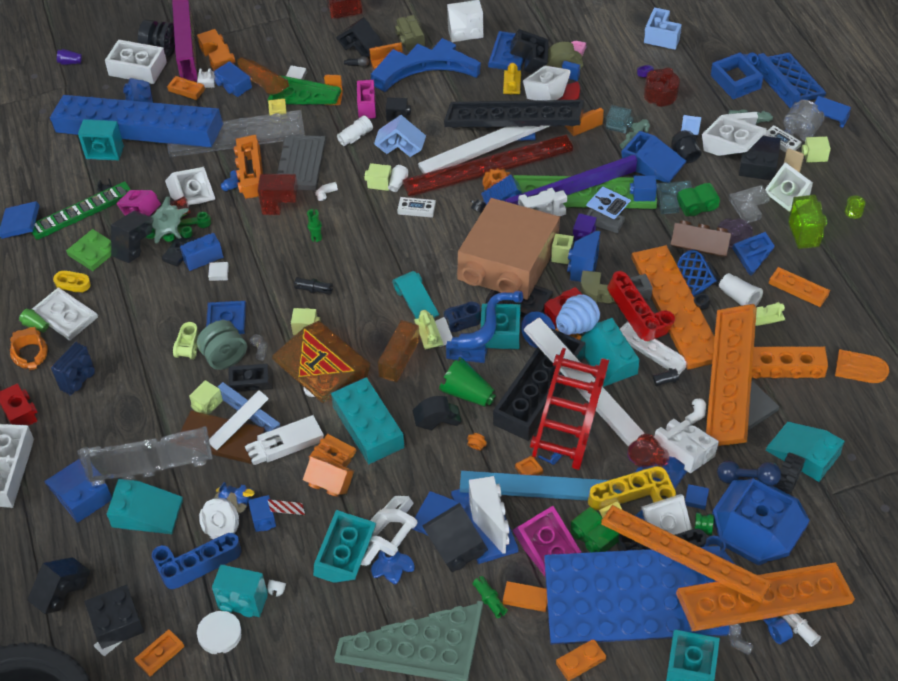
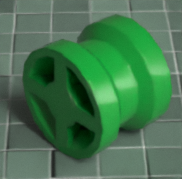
M696 512L694 529H701L706 535L711 536L714 514L705 516Z

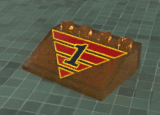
M320 321L304 327L272 355V359L322 403L332 399V392L366 377L368 378L370 363Z

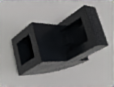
M447 396L429 397L421 401L412 410L416 426L431 431L441 422L458 426L462 422L458 406L448 403Z

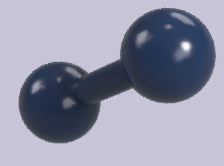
M727 460L718 466L717 475L726 484H731L733 480H738L740 477L758 478L761 483L767 486H773L780 481L781 470L772 462L763 463L758 469H741L736 462Z

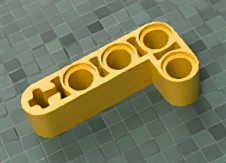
M657 466L592 486L589 492L588 505L594 510H601L617 501L619 504L648 495L651 496L653 502L664 500L661 496H667L668 498L676 496V492L666 470ZM653 478H659L661 481H655ZM637 483L642 487H635L633 484ZM618 489L622 493H616L613 490Z

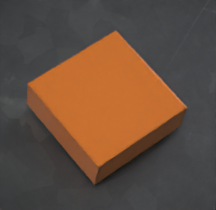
M532 455L515 464V469L520 475L540 476L543 474V468Z

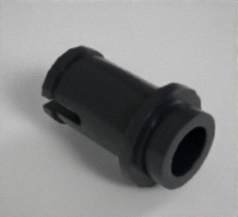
M669 368L668 371L652 375L656 387L669 382L676 383V380H679L676 368Z

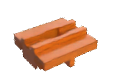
M327 434L324 439L320 440L319 445L314 447L309 460L312 456H319L347 467L351 462V458L356 454V448Z

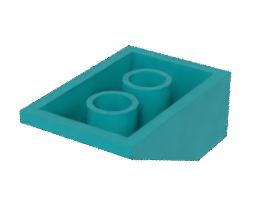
M787 422L766 447V451L785 461L789 452L805 458L802 472L820 482L841 455L845 441L827 430Z
M118 479L107 511V517L112 528L173 534L183 497L140 481Z

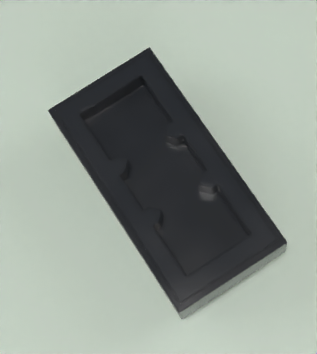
M180 235L181 238H177L162 256V260L178 267L183 261L180 246L197 240V238L193 236L184 238Z

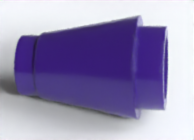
M66 49L57 51V63H61V65L81 64L82 54Z

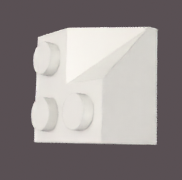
M479 0L447 4L448 31L452 42L483 38V11Z
M551 66L540 68L523 80L527 99L558 100L564 94L570 70Z

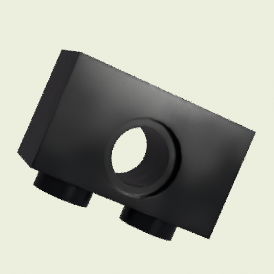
M268 363L230 366L229 386L236 392L273 389V370Z

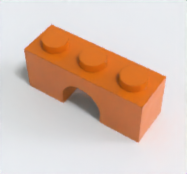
M216 29L197 35L199 47L205 57L209 56L213 71L229 61L232 64L235 63L233 53H230L228 45L224 44L222 35L218 34Z

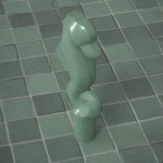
M745 109L739 111L729 110L728 114L748 113V111ZM757 112L758 119L756 123L773 120V116L769 112Z
M642 119L640 122L632 124L633 132L626 134V139L620 144L622 149L626 147L639 131L643 132L644 130L645 133H648L650 124L647 119Z

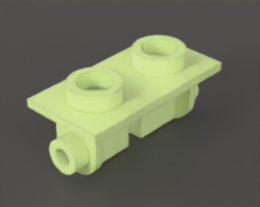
M777 302L776 304L767 305L765 308L763 306L757 307L755 326L785 321L782 313L784 311L783 303Z
M422 310L419 318L414 319L425 350L443 346L444 344L433 315H430L427 310Z

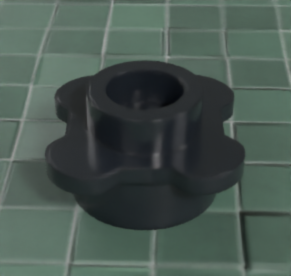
M478 199L476 202L470 200L473 203L471 209L482 213L486 204Z

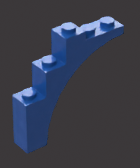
M442 38L432 50L417 44L407 56L402 52L392 49L371 73V80H374V87L386 92L401 79L423 71L450 70L477 78L480 74L481 62L456 51V44Z

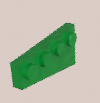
M280 75L267 101L285 99L286 104H336L342 91L341 87Z

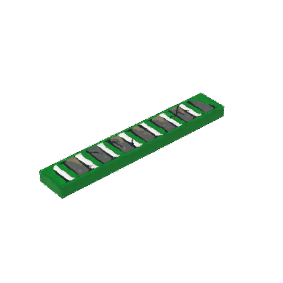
M124 181L36 221L31 233L36 240H39L115 205L131 189Z

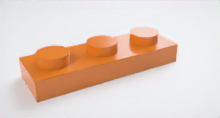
M780 267L776 269L769 280L770 285L818 307L822 306L830 290Z

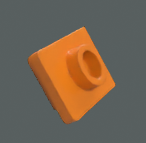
M325 75V84L341 87L342 91L336 104L325 105H341L343 95L341 75Z

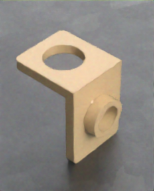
M788 148L784 163L786 162L800 173L804 154Z

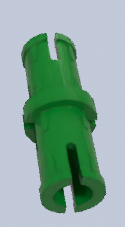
M310 209L307 212V227L310 231L311 240L314 242L316 239V242L322 240V223L319 220L318 210L315 209L314 214V209Z
M484 576L479 577L481 581L476 578L472 584L482 596L483 603L489 606L496 618H501L499 613L504 616L508 609L498 598L497 591L491 588Z

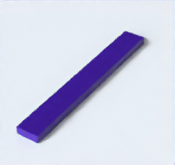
M631 155L507 198L505 202L518 205L520 195L525 194L527 197L538 195L542 191H547L549 188H553L555 192L563 190L566 195H570L635 172L637 158L635 155Z

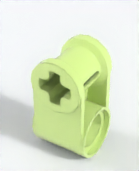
M187 322L181 326L173 347L174 357L183 356L189 357L192 360L195 359L198 349L196 342L199 336L195 323Z

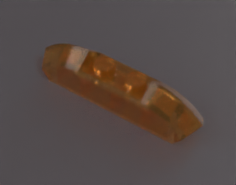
M243 57L237 60L241 71L243 70V72L247 73L252 82L258 83L260 87H263L266 93L277 94L289 87L288 80L256 61Z

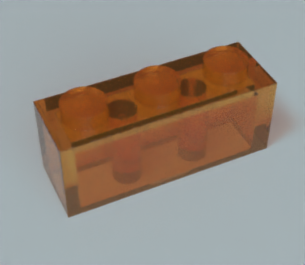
M404 320L400 321L378 361L379 377L398 382L420 340L419 325Z

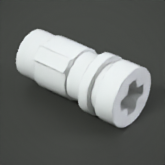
M362 116L354 121L353 125L348 126L337 134V139L343 146L349 143L352 144L360 139L361 135L364 136L372 131L373 125L366 116Z

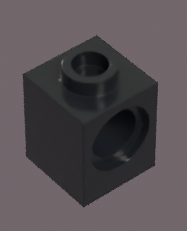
M387 97L386 121L391 122L400 115L407 119L408 115H411V105H408V98Z

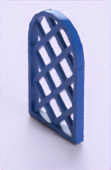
M690 250L680 257L677 266L680 272L683 269L681 273L683 278H688L687 285L693 288L691 292L693 297L717 281L700 252ZM692 253H696L695 258H690ZM686 260L685 265L681 266L682 261ZM689 261H693L692 267H687ZM697 261L701 262L700 268L695 267ZM686 269L691 270L689 276L685 275ZM694 270H699L697 276H692ZM701 271H706L705 277H700ZM691 279H696L694 285H689ZM699 279L704 280L702 286H697Z

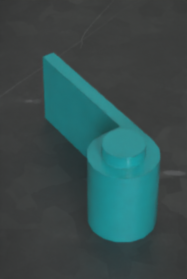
M411 271L392 280L396 293L399 296L403 295L415 319L419 318L422 310H427L430 315H433V318L439 316L436 307L422 284V278L419 273Z

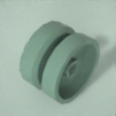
M227 320L215 321L201 331L196 342L199 351L205 356L208 364L217 370L227 369L235 365L243 358L247 350L246 341L238 333L234 324Z

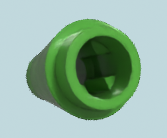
M25 309L19 317V321L22 322L23 326L36 327V330L42 333L49 327V323L33 309Z

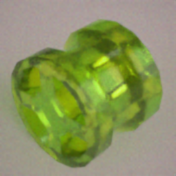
M860 196L849 197L845 207V214L850 218H860L866 205L865 200Z

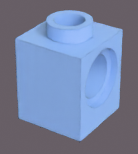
M684 115L681 131L688 130L694 135L699 136L701 117Z

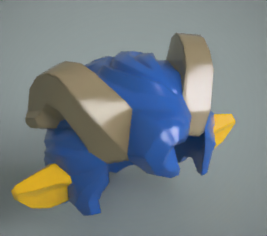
M224 482L222 486L216 489L217 493L214 499L225 498L235 506L239 514L245 510L249 503L248 500H251V496L255 493L251 488L247 489L245 485H241L240 488L236 489L232 486H226Z

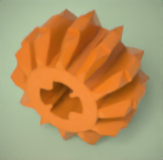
M498 168L485 172L482 180L484 190L508 177L510 172H506L505 169L499 170Z

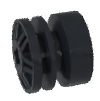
M143 20L138 31V43L163 47L165 56L170 57L175 50L174 24Z

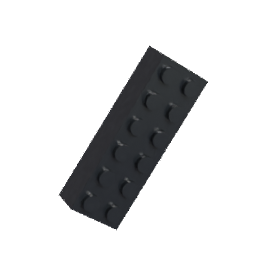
M551 328V331L571 353L582 362L585 358L586 343ZM539 347L534 351L493 410L494 426L527 441L530 440L540 425L556 366H553V362ZM556 383L553 396L559 397L566 385Z

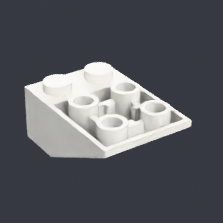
M494 476L469 480V503L473 521L502 553H506V545L509 544L508 521L504 518V503L500 500V484L495 483Z

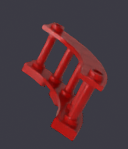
M562 348L560 355L556 354L553 366H556L537 437H532L530 448H533L532 457L535 458L539 448L570 456V459H573L571 468L580 470L609 360L601 358L600 365H587L565 359L566 348ZM564 366L593 374L592 376L596 377L595 382L591 381L588 383L559 375L561 367ZM556 383L588 391L591 394L589 404H580L553 396ZM550 404L582 412V415H585L583 426L578 425V427L546 419ZM544 427L576 435L575 437L579 438L577 448H568L541 440Z

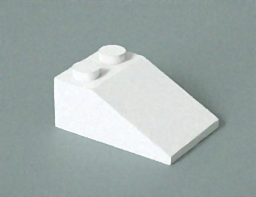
M721 115L702 134L703 149L718 156L747 152L767 132V129Z

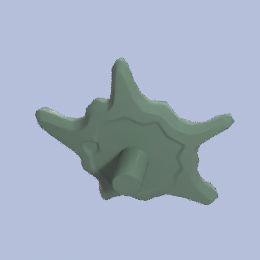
M170 197L165 198L162 206L157 209L154 215L150 216L152 217V227L156 230L154 239L156 244L159 243L162 236L171 232L177 238H181L177 231V226L181 222V216L187 213L189 208L178 209L177 206L170 205Z

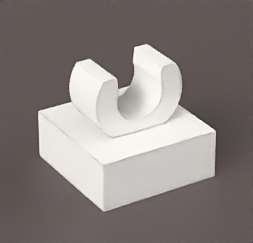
M199 69L197 83L203 84L205 88L215 87L214 71L208 69V72H202V69Z

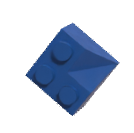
M595 231L575 241L574 247L569 250L568 260L571 261H569L567 272H570V280L581 282L583 270L595 272L599 257L600 231Z

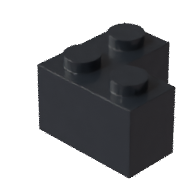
M364 17L348 26L336 37L345 50L354 46L361 56L366 57L370 56V48L380 47L384 44Z
M518 29L511 41L510 54L524 58V71L533 74L548 63L549 39Z
M134 210L111 224V256L127 263L138 258L141 253L140 240L152 233V217Z
M73 557L42 563L27 600L44 614L60 611L64 605L67 593L81 590L86 585L90 570Z

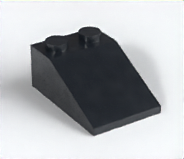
M762 136L747 152H743L739 176L772 181L776 174L781 138Z
M460 503L422 525L451 572L462 569L467 563L473 559L480 558L488 551V548Z

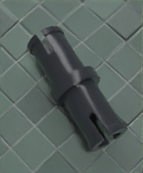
M296 277L294 284H297L294 285L295 289L307 290L313 294L318 292L331 295L333 288H330L333 287L332 283L320 282L314 278L309 280Z

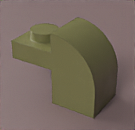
M559 42L548 49L547 66L562 68L564 61L578 64L580 69L584 66L582 55L574 50L573 43Z
M583 270L580 292L591 297L596 304L597 302L616 304L608 292V285L601 284V273Z

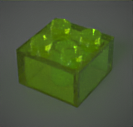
M816 195L793 197L788 223L798 249L820 246L821 239L824 238V227L827 225V218L822 213L821 202H818Z

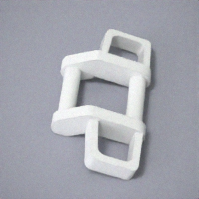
M409 496L393 497L380 511L379 518L375 522L376 527L368 545L369 549L365 553L361 565H369L379 550L394 556L398 551L397 547L410 529L415 528L418 523L417 520L407 514L414 504ZM386 521L400 522L403 526L391 543L380 536H376Z

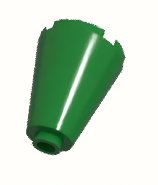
M458 357V360H455L444 376L445 384L441 383L439 390L443 393L483 407L487 404L491 405L496 398L494 394L495 389L461 357Z

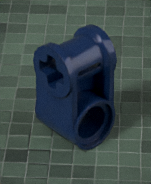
M473 301L450 307L443 314L444 318L448 320V328L451 332H458L481 323L480 305Z

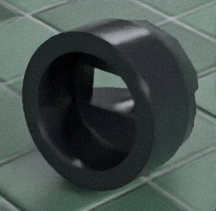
M705 293L696 295L694 297L695 305L700 310L707 309L710 304L709 296Z

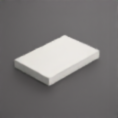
M59 287L32 308L49 323L51 328L68 340H72L98 318L96 312Z

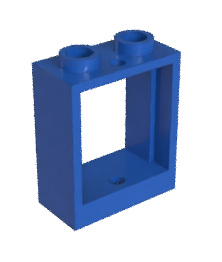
M741 52L712 63L711 77L733 100L761 89L763 75ZM738 67L747 77L734 81L726 72Z

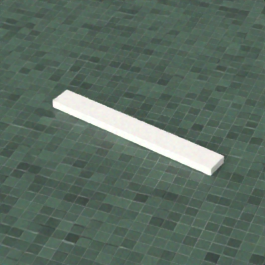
M549 126L504 127L422 161L418 165L427 178Z
M540 317L524 328L526 334L553 363L556 354L560 355L562 348H566L565 359L580 362ZM564 366L561 367L560 371L566 377L588 383L591 381L595 382V378L589 373ZM602 387L596 407L599 415L628 447L632 443L642 440L646 434ZM576 388L589 402L591 394L586 390Z

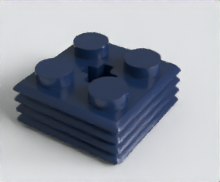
M75 342L51 366L60 391L63 390V392L69 395L78 391L82 383L87 378L92 377L95 372L87 347L80 343L78 344V342Z

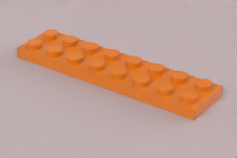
M667 245L632 253L631 258L639 274H646L653 287L651 298L658 312L667 310L675 316V322L669 330V334L679 354L684 357L687 370L712 364L715 336L700 308L695 305L694 297Z
M754 304L717 310L706 434L718 440V446L747 442L757 312Z
M836 562L758 575L772 582L761 603L719 582L681 587L676 592L692 631L849 605L855 600Z

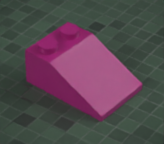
M554 506L512 530L522 548L544 576V555L582 553Z

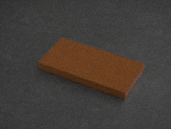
M190 411L175 443L178 447L252 464V458L249 457V452L246 451L245 446L257 441V436L265 433L266 430L264 427L244 423L216 450L207 441L229 419Z

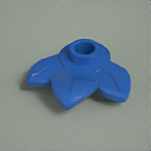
M380 550L379 558L371 567L373 578L384 575L393 584L398 583L403 571L413 572L415 570L412 559L408 555L400 554L399 551L394 556L386 557L388 554Z

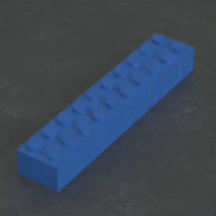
M63 95L50 116L56 133L78 135L83 119L117 121L122 139L212 147L223 126L218 108Z

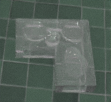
M762 185L729 194V201L745 224L760 220L762 213L757 205L767 203L770 199Z

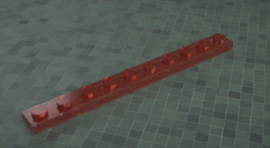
M563 135L404 179L403 186L408 196H413L484 176L485 172H490V169L506 170L573 151V145L568 136Z

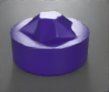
M650 65L637 68V75L640 77L648 78L654 74V67Z

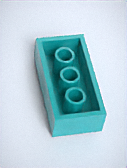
M367 377L331 393L334 410L368 465L405 448L402 431Z

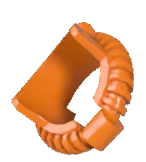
M29 327L28 329L13 332V336L10 338L12 361L21 368H29V371L37 369V365H40L45 360L48 352L47 344L41 337L40 331L36 330V327ZM30 344L38 345L40 351L34 357V362L27 363V360L19 357V350L24 346Z

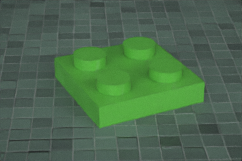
M92 229L68 248L66 252L68 256L94 271L111 257V240Z

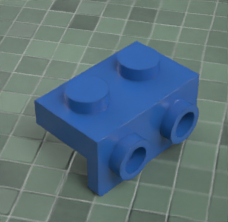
M130 78L128 84H125L123 89L126 95L125 100L153 103L149 82Z

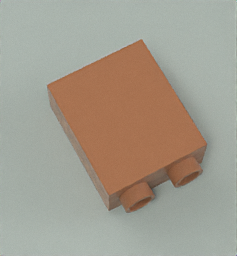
M491 198L458 250L457 279L472 286L478 285L501 293L522 291L523 299L528 300L552 256L555 234H559L560 216Z

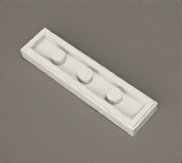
M628 321L620 328L631 347L667 370L669 368H676L678 374H680L686 368L687 364L682 355L656 339L650 341L640 339Z

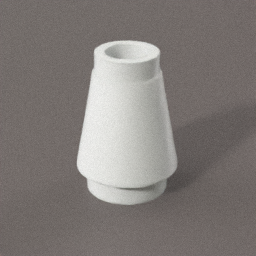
M396 165L392 169L388 186L389 190L397 192L408 178V169L406 167Z

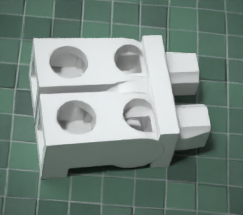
M549 188L547 191H542L535 196L527 197L524 194L518 198V205L556 216L566 215V208L563 203L567 202V195L563 190L555 192L553 188Z
M673 419L667 424L666 430L660 427L655 431L654 439L661 443L659 449L661 452H666L670 457H675L685 464L684 469L692 473L702 464L715 457L719 441L697 427L690 425L691 422L688 420L680 423Z

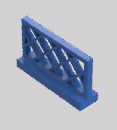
M764 53L758 54L759 60L754 67L763 75V79L789 108L796 107L798 102L817 99L818 96L825 97L826 92L790 53L769 57Z

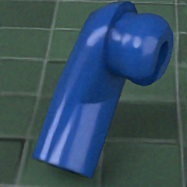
M236 170L231 171L230 178L221 183L223 191L238 187L239 180Z

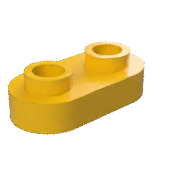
M60 271L53 278L55 286L62 290L85 292L91 286L89 277L82 273Z

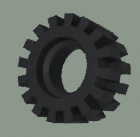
M789 452L780 468L781 479L775 484V487L792 493L804 467L805 458Z

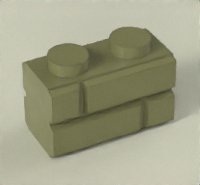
M414 15L396 20V35H400L399 40L407 51H411L417 44L425 46L424 34Z

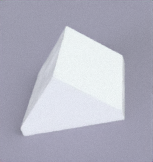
M785 162L764 192L789 212H792L809 201L813 182Z

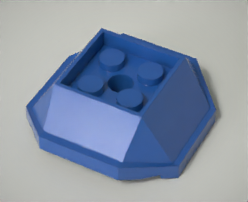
M754 478L733 480L712 512L714 514L713 521L717 534L725 541L726 548L756 565L789 556L810 521L799 499L774 486H767Z

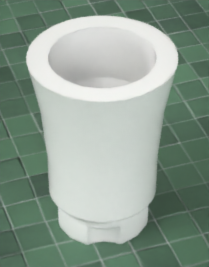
M730 273L726 274L719 283V288L741 306L749 304L757 306L763 296L761 288L753 286Z

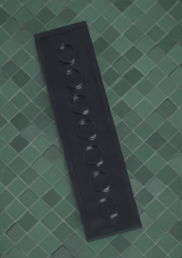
M584 99L450 102L444 119L445 127L576 126L581 124L585 102Z

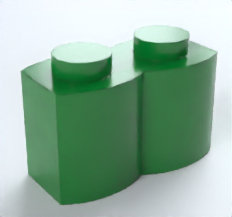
M704 183L695 188H686L679 191L677 202L685 216H696L701 212L714 211L718 208L720 197L711 183Z
M591 507L571 521L570 531L575 539H580L585 543L590 553L606 552L618 543L619 533L602 525L603 518Z

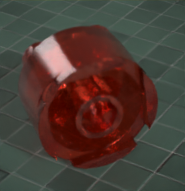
M666 67L664 69L651 70L647 73L644 98L648 103H655L659 107L669 106L674 103L678 96L680 79L673 72V69Z

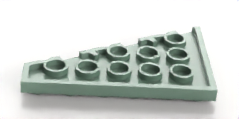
M477 601V604L470 606H458L452 610L431 613L425 618L417 620L413 618L403 623L398 622L386 625L379 630L368 633L364 631L355 636L339 638L334 657L335 662L446 681H468L483 602Z

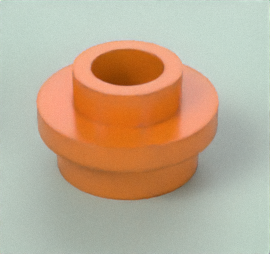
M473 433V435H468L467 445L475 450L481 451L483 447H486L487 442L484 440L485 437L478 433Z

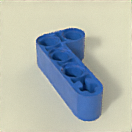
M226 533L177 558H174L167 546H158L152 551V559L164 585L169 589H176L219 568L220 565H225L237 559L241 555L242 550L238 536L234 533Z

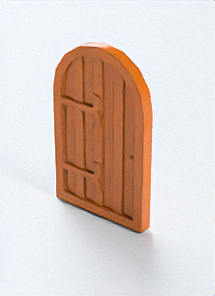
M839 349L835 376L868 383H880L887 379L889 366L883 359Z

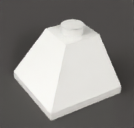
M204 167L174 172L165 180L171 198L182 207L215 200Z

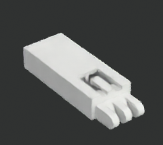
M312 415L258 435L257 441L246 445L245 449L249 452L248 455L252 458L251 461L254 465L264 461L268 463L320 443L324 434Z

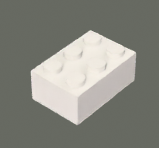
M118 40L105 59L109 76L124 79L134 78L151 84L155 83L167 63L163 47Z

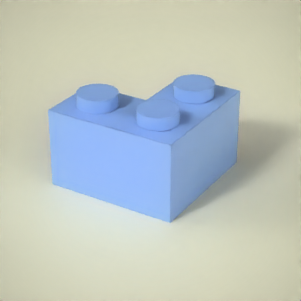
M654 7L645 27L644 43L676 50L680 40L682 24L669 22V10Z
M400 115L379 129L374 144L386 154L398 147L411 157L422 150L426 135Z

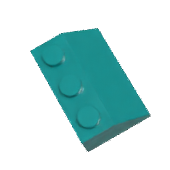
M613 318L596 323L592 330L583 335L581 341L586 343L585 359L589 365H600L601 358L609 360L602 387L638 374L639 358Z
M336 510L315 560L313 576L333 583L355 580L376 523Z

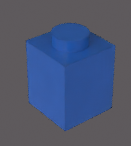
M634 176L633 183H630V194H633V200L655 201L657 190L656 176Z
M269 495L248 500L256 532L267 531L276 527L274 515L270 511L268 499L270 500Z

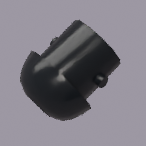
M688 130L679 131L672 137L671 141L672 150L678 152L686 160L685 164L696 161L702 154L696 143L697 137Z

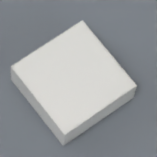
M290 66L286 76L304 80L307 69Z
M228 262L210 263L209 281L228 280Z

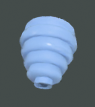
M579 294L572 296L563 304L556 318L557 329L566 335L581 334L592 330L600 319L599 307L587 295Z

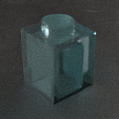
M612 105L607 115L606 129L626 134L628 127H631L633 124L632 110Z

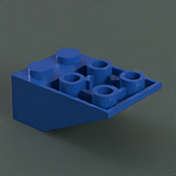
M639 131L622 150V159L631 155H635L637 158L635 172L646 176H656L657 180L669 183L686 163L685 159L656 136Z

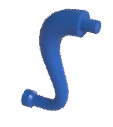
M503 292L492 296L487 304L486 319L483 327L476 332L462 333L459 337H453L451 340L452 345H458L460 349L466 350L479 348L487 344L492 339L497 326L496 304L502 300H514L521 303L523 301V292Z

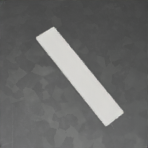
M259 390L207 442L214 449L218 450L268 400V397Z

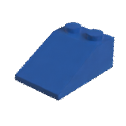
M80 459L44 481L77 523L112 499L107 485L96 472Z

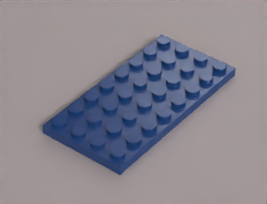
M720 546L700 547L721 557ZM652 549L544 555L550 645L587 643L590 640L611 642L673 638L674 630L706 636L730 635L729 625L692 631L676 594L678 588L717 581Z

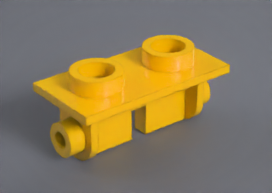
M510 63L508 70H504L503 94H520L521 70H518L515 63Z

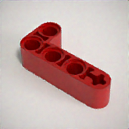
M622 271L615 272L607 286L608 292L638 337L644 341H650L668 334L675 322L674 314L667 310L653 313L629 276Z

